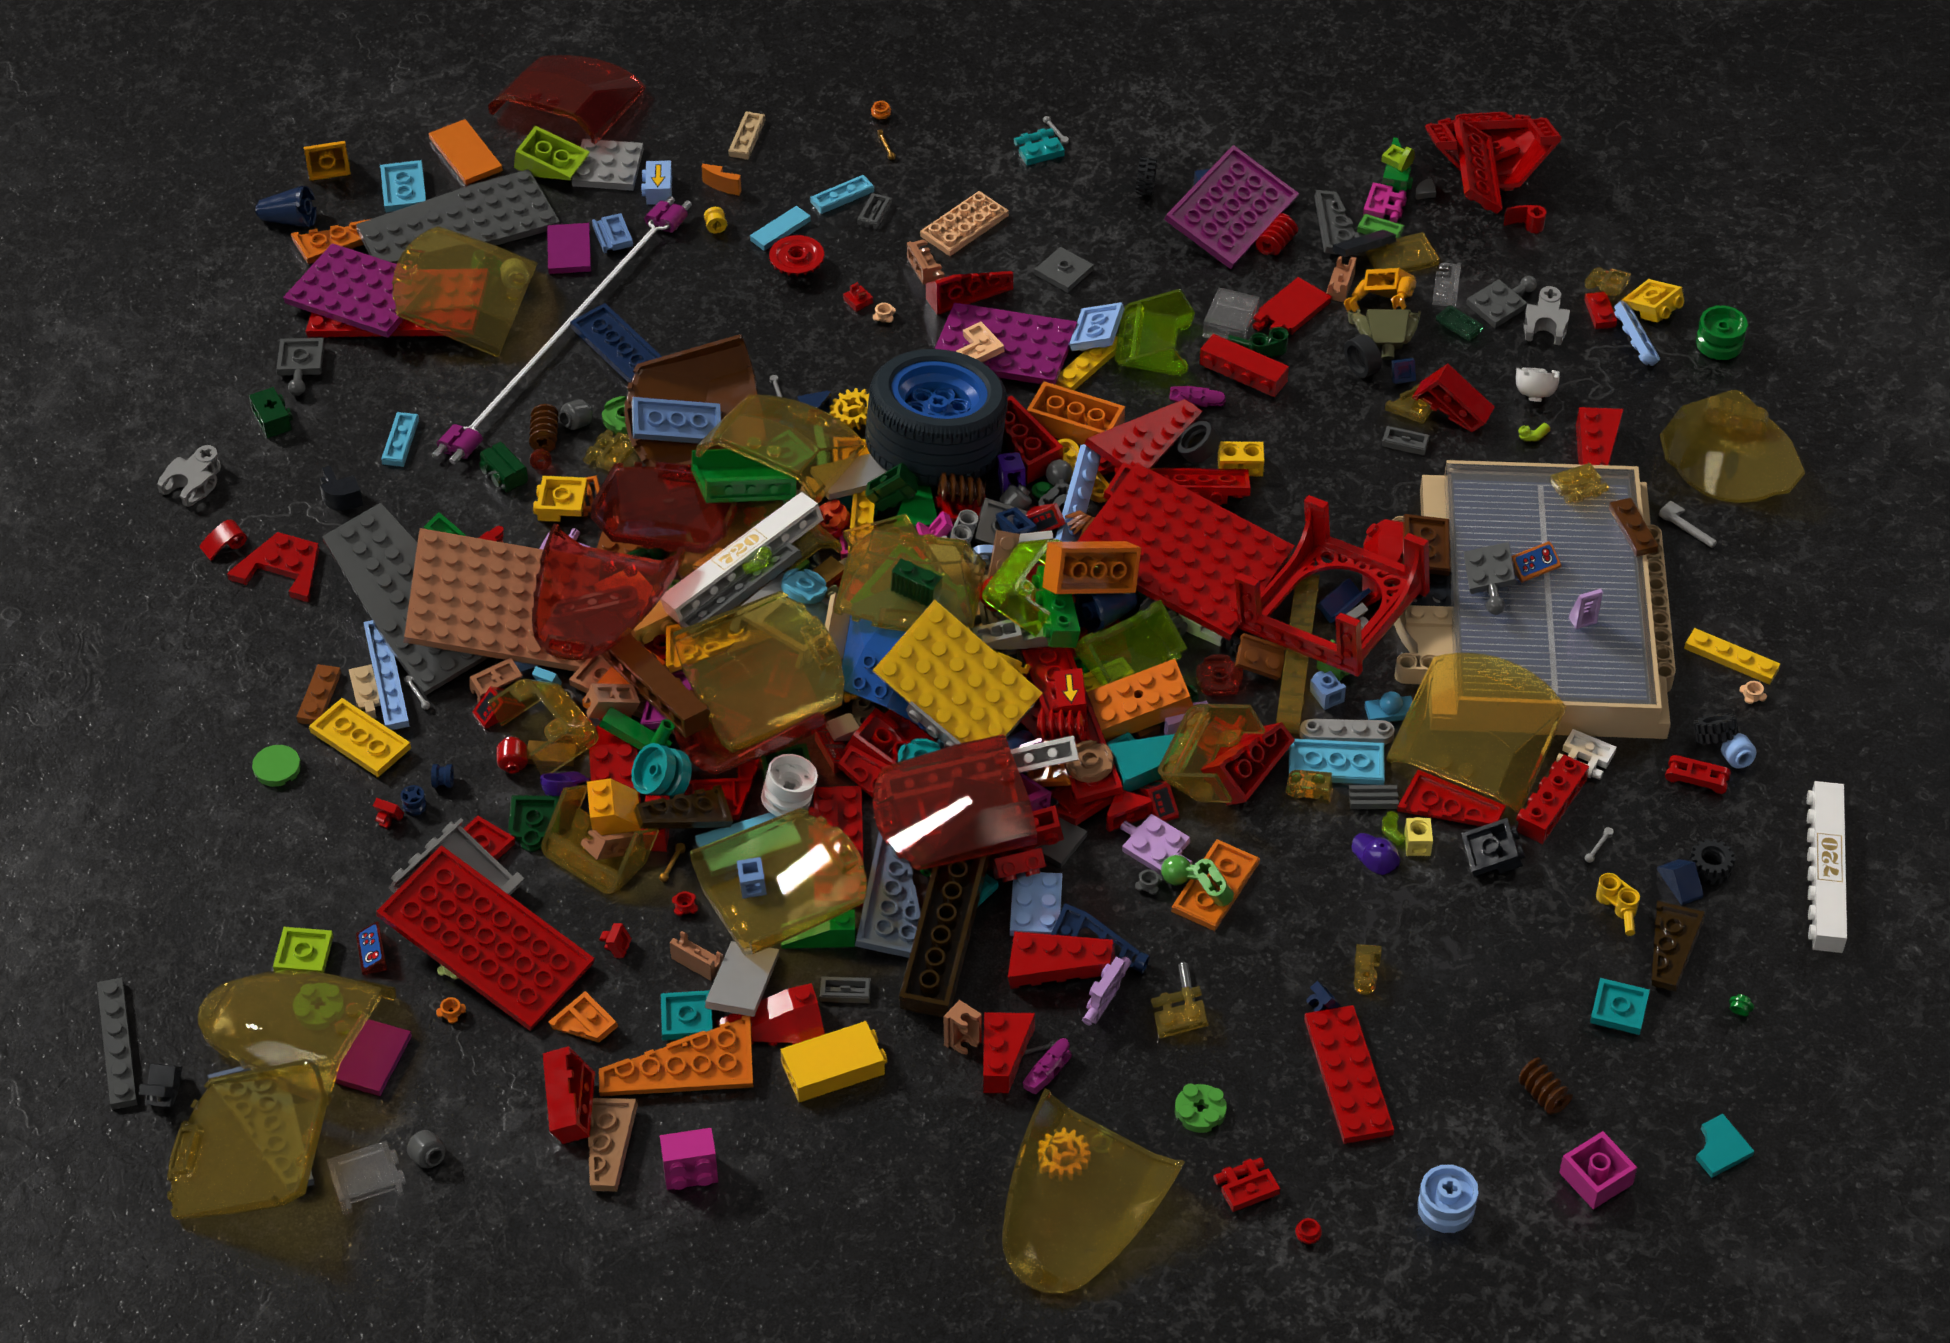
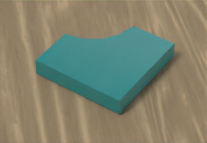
M1724 1114L1702 1124L1701 1131L1705 1136L1706 1145L1697 1154L1696 1160L1711 1178L1754 1155V1150Z

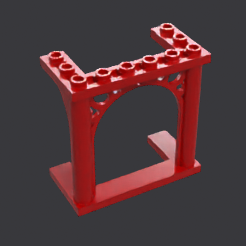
M1308 495L1304 500L1305 527L1298 546L1287 564L1260 593V580L1242 573L1235 577L1239 629L1358 677L1363 671L1362 661L1419 594L1426 596L1430 592L1429 540L1408 533L1404 537V564L1331 537L1328 502ZM1322 557L1332 560V562L1326 563L1322 560ZM1344 569L1361 573L1374 581L1382 594V602L1378 611L1362 630L1361 620L1341 612L1335 618L1337 644L1269 617L1300 581L1324 570ZM1387 582H1389V583L1394 584V585H1396V586H1394V587H1387V586H1385V584H1386Z

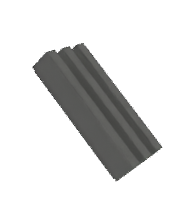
M872 193L857 219V225L861 226L864 223L865 227L869 228L872 225L873 229L877 230L892 203V198ZM876 199H877L878 202H877L876 205L873 207L872 212H871L869 218H866V216L868 215V213H869L870 209L872 208L874 202H875Z
M1387 426L1382 446L1425 456L1430 435Z
M1349 785L1350 809H1397L1399 805L1397 785Z
M821 976L820 1002L870 1003L871 978Z

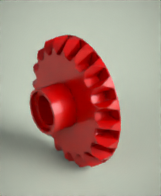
M793 235L775 242L770 249L769 259L774 269L780 270L781 274L787 272L788 276L791 274H796L797 277L799 274L806 276L807 272L813 273L815 269L820 268V264L823 263L824 249L818 241L811 237Z

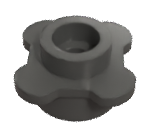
M1154 870L1141 871L1139 873V881L1135 883V888L1138 891L1144 890L1150 894H1156L1159 891L1158 885L1162 882V876Z

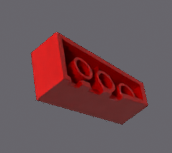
M1579 407L1576 422L1579 465L1610 464L1620 429L1623 409Z

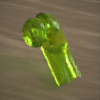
M765 546L759 548L752 561L742 564L746 575L767 567L772 556L770 548Z
M1389 811L1382 819L1381 830L1386 837L1399 846L1406 837L1397 830L1398 814L1394 811Z

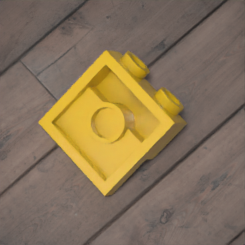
M1651 279L1646 280L1622 299L1631 309L1640 311L1642 319L1657 323L1662 319L1669 318L1671 312L1676 308H1681L1685 302L1682 287Z
M542 476L541 485H537L536 491L538 501H534L533 513L537 515L538 521L560 522L561 516L582 517L588 485L587 478Z

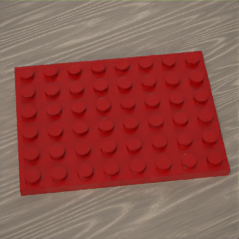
M1137 462L1077 541H1127L1141 547L1136 591L1228 640H1231L1240 625L1237 615L1235 577L1242 573L1260 580L1261 593L1274 579L1293 552L1295 546Z

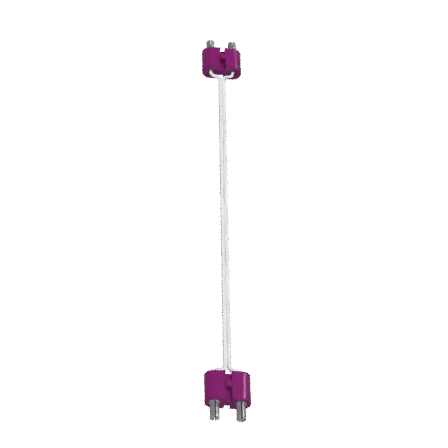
M669 196L665 201H659L644 218L645 223L652 229L471 426L463 427L454 424L437 441L438 448L432 453V457L438 459L443 453L453 455L449 459L452 464H456L461 458L466 459L483 441V437L475 428L571 325L570 321L576 319L657 230L672 233L688 216L687 210L692 206L690 201H685L682 206L673 204L675 200L672 196Z

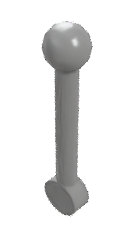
M1045 116L1043 122L1053 128L1054 132L1061 139V144L1067 145L1069 138L1059 132L1049 116Z
M771 375L770 383L774 384L779 399L778 405L784 408L787 402L783 399L779 389L778 376Z
M406 676L404 683L409 685L421 702V707L424 710L429 709L430 702L425 701L414 685L412 678Z
M1606 827L1600 841L1591 853L1586 854V862L1592 863L1594 861L1595 854L1606 839L1613 836L1614 830L1612 828Z

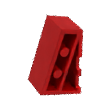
M1446 364L1421 381L1412 396L1416 401L1421 399L1430 404V409L1435 412L1438 409L1449 415V420L1470 432L1486 424L1495 408L1493 404L1449 364Z
M984 1012L983 1093H1009L1019 1070L1021 1059L1027 1049L1028 1042L1035 1031V1013Z
M570 1046L543 1053L549 1130L551 1134L562 1144L590 1137L595 1072Z

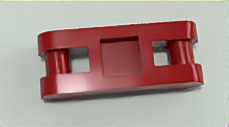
M1678 755L1670 757L1668 762L1670 768L1666 770L1665 774L1666 780L1670 782L1682 781L1710 788L1718 794H1724L1727 791L1728 784L1726 781L1730 779V769Z

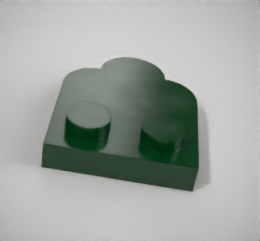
M511 796L509 834L515 837V841L520 842L521 847L525 851L536 852L543 847L544 842L551 841L556 837L558 832L560 796Z

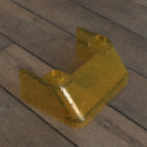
M521 679L487 702L501 726L539 701H542L556 718L547 724L544 729V734L548 741L529 753L540 775L555 772L597 743L599 734L596 728L559 684Z
M1193 705L1186 711L1158 767V773L1165 782L1196 801L1231 803L1232 798L1218 775L1202 773L1200 769L1215 760L1220 747L1235 746L1241 740L1244 733L1264 734L1265 728L1251 705Z
M587 785L563 788L541 843L543 854L605 894L618 892L646 864L659 830L646 829L635 831L623 856L596 860L581 845L582 839H594L588 834L591 828L590 815L580 808L587 793Z

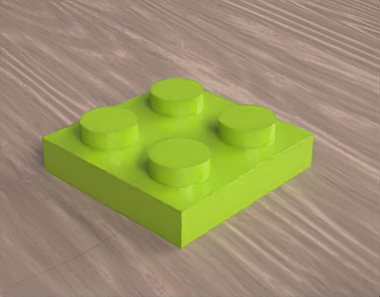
M283 927L273 964L274 973L323 976L334 937L331 930Z

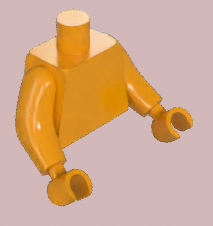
M1400 268L1366 270L1365 279L1355 288L1352 297L1344 301L1347 312L1351 310L1353 312L1357 311L1360 308L1357 301H1360L1370 292L1391 298L1393 309L1401 306V309H1405V298L1412 296L1416 288V279L1414 275Z

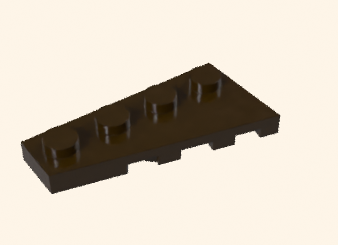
M721 785L713 786V789L707 791L704 788L695 790L694 794L686 796L683 793L678 794L673 799L666 800L661 798L639 803L634 810L640 829L731 827L733 823Z
M1657 901L1652 986L1677 991L1704 922V911Z

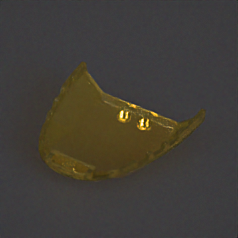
M280 970L263 972L225 982L210 992L199 1007L198 1027L202 1031L204 1040L225 1057L229 1058L231 1056L239 1061L242 1068L246 1069L249 1067L258 1072L260 1078L265 1080L268 1077L277 1081L280 1087L285 1090L329 1105L332 1101V1090L341 1061L379 1000L385 998L394 1001L396 990L395 987L315 971Z
M1045 1088L1024 1135L1009 1186L1002 1232L1003 1251L1009 1267L1021 1282L1030 1288L1044 1293L1063 1294L1086 1285L1104 1270L1141 1231L1169 1191L1185 1161L1161 1156L1137 1145L1069 1109L1050 1093V1090Z

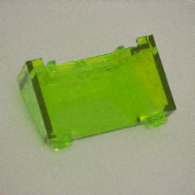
M1161 600L1152 603L1149 609L1141 610L1134 616L1114 626L1082 637L1078 641L1076 648H1073L1077 657L1102 686L1172 659L1178 661L1182 658L1181 653L1187 649Z

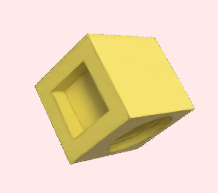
M1406 818L1404 831L1406 856H1431L1433 845L1431 818Z

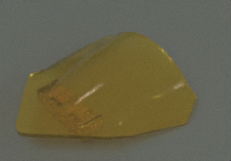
M1730 390L1683 405L1660 433L1666 461L1676 468L1681 477L1690 486L1718 500L1744 503L1790 493L1805 475V470L1795 447L1787 434L1768 417L1769 413L1764 408L1756 406L1744 393L1738 390Z

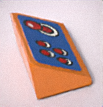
M1550 541L1512 556L1515 575L1522 583L1561 567L1559 558Z

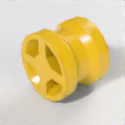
M711 207L705 211L704 219L709 232L716 234L726 229L727 221L723 209Z

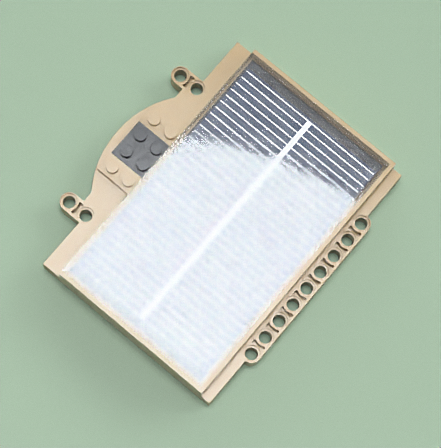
M1447 460L1444 476L1422 475L1420 487L1421 516L1449 519L1451 571L1449 576L1429 574L1430 592L1426 596L1419 594L1394 623L1402 643L1410 652L1402 653L1397 657L1394 676L1398 682L1403 684L1429 685L1430 731L1570 735L1572 729L1589 736L1667 739L1670 728L1667 692L1672 689L1676 669L1661 529L1650 522L1647 482H1640L1639 467ZM1626 498L1633 500L1658 544L1657 552L1637 557L1634 555L1609 510L1610 502ZM1397 516L1393 521L1403 522V516ZM1548 541L1553 545L1561 567L1523 583L1515 575L1517 584L1498 588L1499 597L1505 602V609L1501 614L1493 615L1487 610V601L1490 599L1489 590L1474 594L1470 593L1464 551L1509 542L1513 556ZM1601 589L1603 594L1597 623L1575 629L1569 619V615L1579 595Z

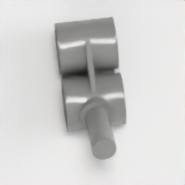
M963 510L956 519L949 541L958 555L964 554L971 566L974 567L978 564L972 560L970 541L976 531L978 515L972 510Z

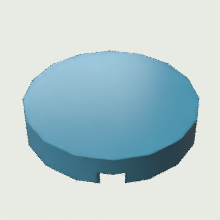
M799 568L788 570L783 575L781 581L783 592L797 602L815 604L822 601L826 595L825 579L812 570L798 571Z

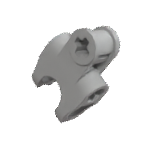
M1547 286L1542 288L1539 294L1538 305L1527 304L1523 327L1525 340L1532 341L1534 334L1538 331H1548L1554 336V344L1561 345L1567 332L1570 310L1559 308L1561 292L1556 287Z
M204 445L198 448L187 460L182 457L174 459L158 480L159 492L166 495L176 488L185 487L181 492L180 498L182 504L186 507L192 506L205 498L215 488L217 483L216 474L221 470L216 448L211 445Z

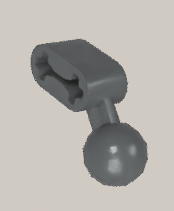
M1058 459L1052 461L1046 468V478L1054 487L1040 498L1038 506L1057 503L1062 513L1070 486L1068 484L1071 482L1073 468L1067 461Z

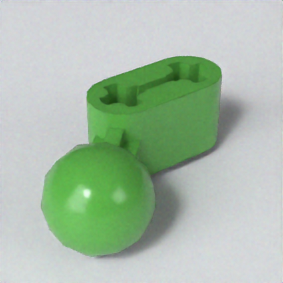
M1171 855L1164 860L1161 866L1163 879L1167 883L1176 886L1184 884L1189 879L1199 880L1207 894L1218 906H1226L1234 898L1232 888L1210 859H1201L1195 865H1192L1183 856ZM1207 874L1211 875L1215 883L1221 889L1219 892L1216 889L1215 885L1212 883V881L1208 878Z

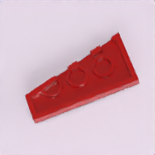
M1419 769L1397 807L1398 812L1475 826H1484L1501 820L1506 810V805Z

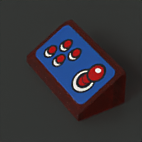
M378 921L356 933L362 975L387 970Z

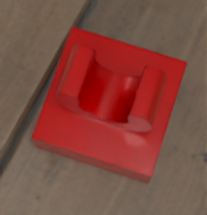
M858 282L851 285L850 291L843 294L844 301L855 312L873 303V296L861 285L859 286Z
M376 798L373 807L378 812L375 821L379 822V826L389 828L392 819L401 821L404 815L401 808L391 802Z
M614 923L610 931L602 932L599 940L602 942L606 941L604 948L610 950L615 958H624L632 938L622 923Z

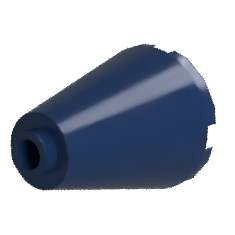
M299 186L259 200L255 207V212L262 221L307 228L315 223L317 207L312 205V200H315L312 189L309 186Z
M1075 594L1076 602L1074 606L1079 627H1085L1088 630L1087 634L1101 632L1136 607L1137 594Z

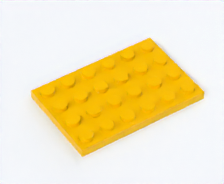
M936 600L929 605L872 670L874 674L908 703L912 701L977 757L984 756L990 748L999 744L1042 695V692Z

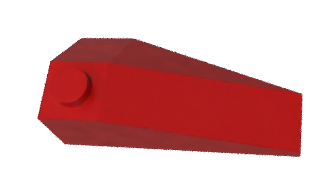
M1384 519L1377 524L1373 523L1366 531L1367 536L1363 549L1401 563L1403 561L1400 558L1403 553V522ZM1362 574V591L1367 588L1371 590L1361 600V603L1363 602L1367 607L1380 600L1382 594L1375 582Z
M812 983L789 988L761 1000L755 1016H750L751 1045L754 1042H769V1045H777L778 1043H792L794 1045L825 1034ZM732 1013L716 1020V1027L718 1028L720 1024L728 1021L732 1023L740 1020L745 1015Z

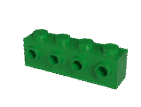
M1038 565L1036 575L1032 576V588L1036 589L1035 601L1036 605L1040 607L1039 619L1044 624L1043 636L1047 638L1049 647L1076 648L1080 627L1072 594H1055L1043 588L1045 566Z

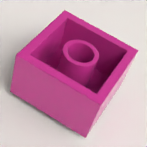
M712 1128L660 1135L667 1190H680L696 1185L707 1186L718 1182Z
M1602 1131L1563 1155L1559 1173L1589 1206L1595 1209L1633 1185L1637 1167Z

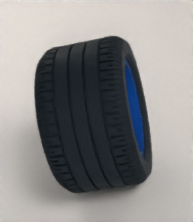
M922 349L901 354L882 365L872 379L865 429L868 451L873 459L886 471L900 463H904L910 472L912 471L918 477V485L938 488L941 472L946 473L947 479L953 473L956 480L959 475H963L964 481H966L968 476H971L974 481L990 471L997 462V456L1001 454L1008 406L1007 392L1004 384L984 363L959 352L942 349Z

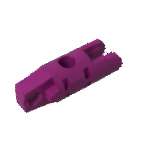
M1174 386L1170 389L1169 399L1172 402L1186 399L1198 407H1221L1226 402L1224 393L1209 390V388Z
M1066 1038L1058 1040L1031 1069L1023 1081L1025 1090L1037 1094L1052 1081L1069 1061L1072 1053L1068 1049L1070 1044Z

